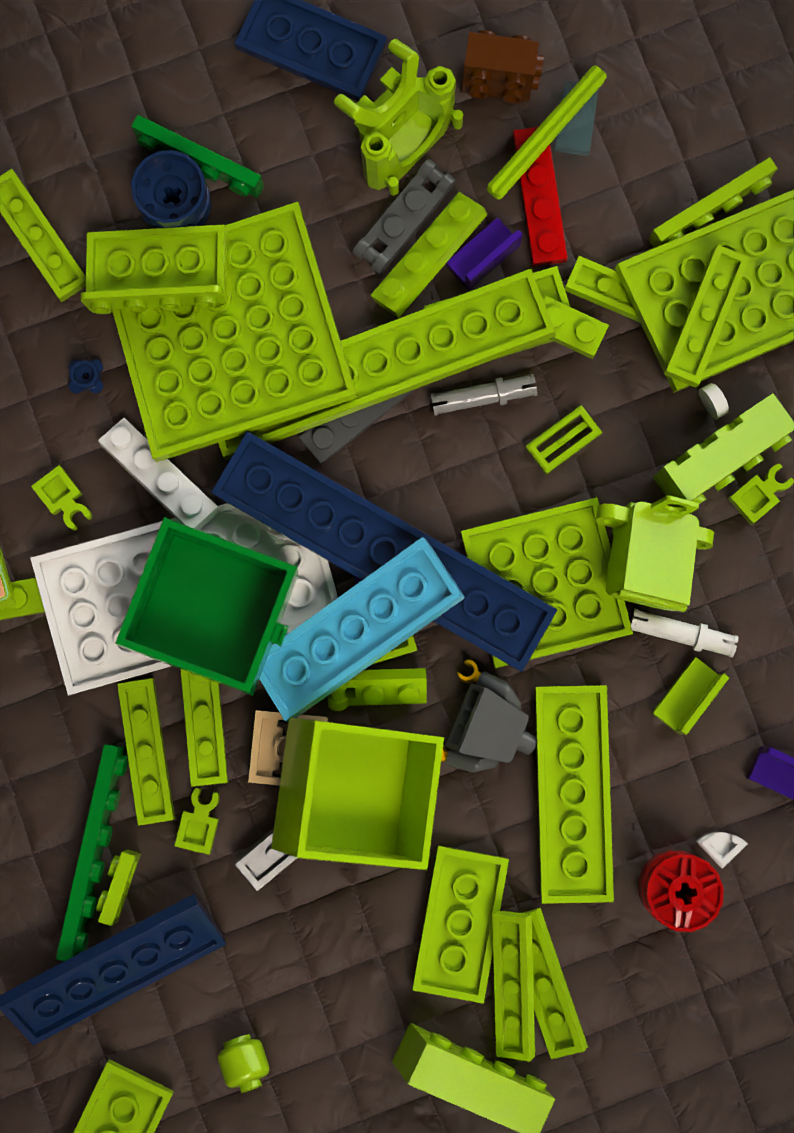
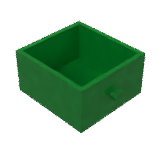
M164 518L115 644L124 649L253 696L272 644L275 643L278 646H282L289 626L280 623L299 575L297 566Z

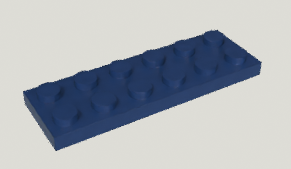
M193 894L1 994L0 1010L29 1042L35 1045L226 945V941L219 927L196 895Z

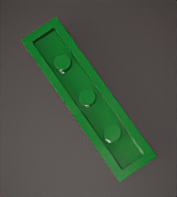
M137 115L131 127L137 138V143L152 152H155L156 149L160 151L173 150L186 154L198 164L204 178L213 182L219 179L229 184V188L240 196L247 197L250 194L256 198L259 197L264 188L261 175L140 115Z

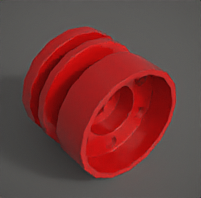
M667 850L656 854L644 865L639 876L638 894L643 907L654 919L675 931L693 932L705 928L717 917L722 907L724 887L719 873L709 862L686 851ZM682 883L691 888V892L685 894V900L675 895L676 891L681 890Z

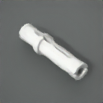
M634 608L631 617L632 631L693 646V650L698 652L704 649L727 655L731 658L735 654L737 648L735 643H738L739 638L737 635L708 629V625L703 623L696 626Z

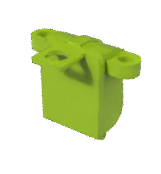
M667 495L652 504L640 501L638 503L630 502L625 507L615 504L598 505L596 522L612 527L614 536L606 576L605 590L609 596L656 609L686 611L687 606L690 605L696 549H710L713 547L714 531L700 527L698 518L689 514L699 509V503ZM668 504H676L684 507H672Z

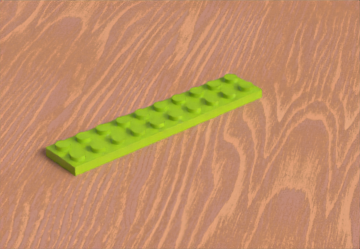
M525 270L342 340V347L358 398L250 433L271 444L555 337L556 331L532 270ZM245 434L219 442L222 455L226 460L232 458Z

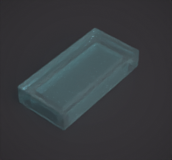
M565 81L562 100L577 84L576 82ZM599 89L557 135L555 151L589 155Z

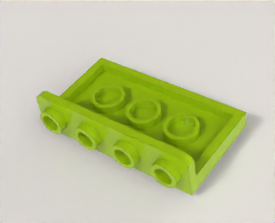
M208 225L87 232L86 292L81 293V302L89 311L96 314H109L112 312V309L144 312L147 308L160 307L163 310L175 311L181 309V306L195 305L201 309L215 308L216 304H227L226 226Z

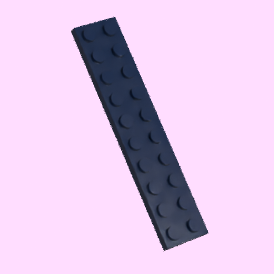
M248 431L211 492L212 495L360 580L368 577L406 548L424 537L465 597L433 620V622L520 672H523L557 612L556 608Z

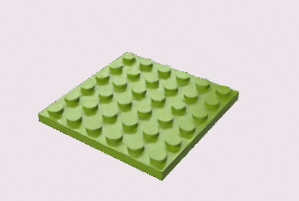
M298 202L225 225L227 228V304H216V307L211 309H201L195 305L181 306V309L175 311L163 310L160 307L147 308L144 312L112 309L151 455L155 462L244 435L247 431L250 433L358 398Z

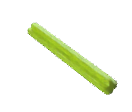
M592 66L490 181L487 186V191L497 200L504 197L605 82L607 75L598 66Z

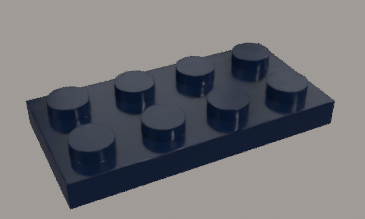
M254 0L234 44L236 50L359 101L363 97L387 45L388 36L303 0Z

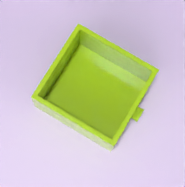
M289 717L271 849L296 858L427 870L444 737Z

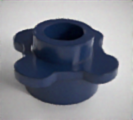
M76 359L70 362L71 382L68 386L71 392L79 394L81 391H91L97 394L102 391L103 383L100 381V372L103 370V364L99 360L93 359L90 362ZM84 374H89L87 380L83 379Z

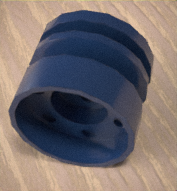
M173 150L158 151L146 157L135 169L131 181L132 197L150 229L204 226L212 209L211 194L198 164L188 155ZM174 196L175 199L180 200V203L175 205L173 202H169V199Z

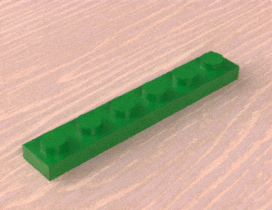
M104 744L56 960L66 961L85 951L88 944L89 934L85 932L87 918L91 919L95 912L97 898L93 897L95 883H100L105 867V862L100 860L103 847H108L112 837L113 827L109 826L111 811L115 812L120 801L121 793L119 790H116L119 776L123 777L125 775L128 765V755H124L126 749L124 746Z

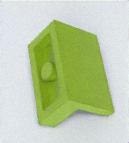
M693 657L651 714L677 734L687 735L728 681L729 677L724 673L717 674L698 658Z

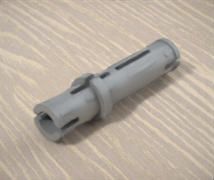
M534 374L504 381L501 377L496 378L493 383L435 394L431 393L432 403L447 401L446 404L433 406L434 415L437 416L438 414L497 402L500 405H505L507 400L537 396L536 386L521 388L523 385L536 383Z

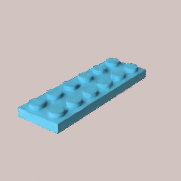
M422 537L288 633L284 638L282 646L273 644L261 673L260 681L284 721L289 722V717L297 718L465 597L427 539Z

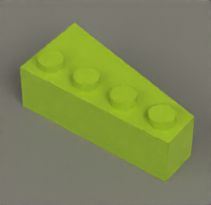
M772 393L734 419L731 424H727L714 432L703 443L695 445L675 461L673 460L665 465L653 479L665 496L670 495L701 504L706 500L704 492L713 486L717 491L721 490L735 480L732 475L733 472L742 466L747 472L764 460L760 455L762 452L770 447L776 452L792 441L789 434L794 431V421L774 393ZM672 504L673 507H684L681 505Z
M411 1022L392 1060V1063L408 1085L519 1133H540L555 1101V1098L546 1090L547 1084L539 1078L527 1074L526 1078L515 1074L516 1070L500 1061L493 1063L485 1059L479 1052L468 1047L462 1048L452 1043L449 1039L437 1033H431Z

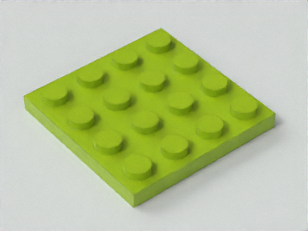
M598 497L460 532L467 558L557 609L556 614L529 660L633 634L625 601L609 596L605 590L611 547L605 526L596 522L597 507L599 505ZM492 656L495 669L508 666V664Z

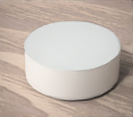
M710 383L699 389L701 401L714 419L717 420L728 413L729 406L727 400L717 385Z

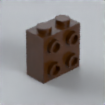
M480 30L477 33L469 32L462 92L468 93L469 96L477 99H485L491 96L502 98L505 102L513 104L521 103L522 101L529 102L531 90H538L543 68L544 55H538L539 41H533L524 35H514L512 37L497 36L496 33L488 30Z

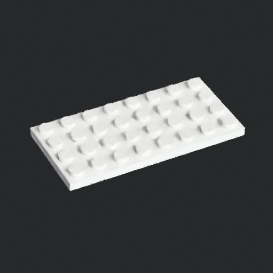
M228 503L219 505L220 512L200 530L297 566L299 575L280 623L289 626L286 634L293 631L338 598L327 560ZM176 518L170 519L172 521L180 523ZM162 521L30 558L68 695L172 667L115 644Z

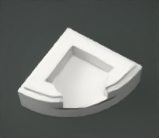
M726 832L708 833L695 841L722 869L748 845L740 837Z

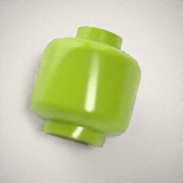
M250 1034L223 1043L224 1049L220 1051L217 1057L226 1086L229 1088L240 1087L241 1093L261 1087L260 1079L267 1076L270 1071L261 1041L251 1039Z

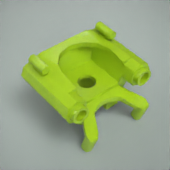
M395 38L389 43L388 48L392 54L403 61L402 73H398L393 67L388 70L380 79V82L387 89L373 103L364 95L357 103H354L344 94H339L334 100L335 106L355 121L354 125L358 128L359 138L362 142L363 176L368 187L376 190L388 187L391 195L398 194L399 180L445 134L451 121L455 129H461L463 126V112L461 110H454L456 79L452 71L438 66L429 70L427 77H417L419 56L414 50Z

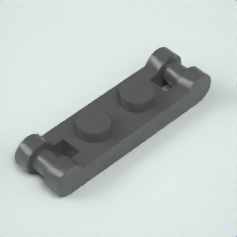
M430 158L423 163L415 177L352 251L360 260L365 258L372 264L371 268L379 275L389 266L456 183V179L449 173L445 175L437 169L438 165ZM428 180L437 186L432 193L423 187ZM377 242L386 248L381 254L373 248Z

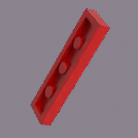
M538 127L513 130L515 153ZM549 144L519 178L532 267L565 263L568 259L551 145Z

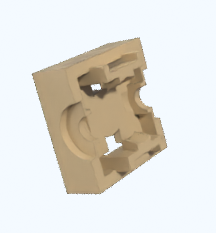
M255 711L248 783L280 785L281 777H274V774L281 775L283 765L281 764L280 767V762L283 763L287 736H283V730L284 734L287 733L288 723H280V720L284 719L279 712ZM300 715L297 717L328 722V717Z

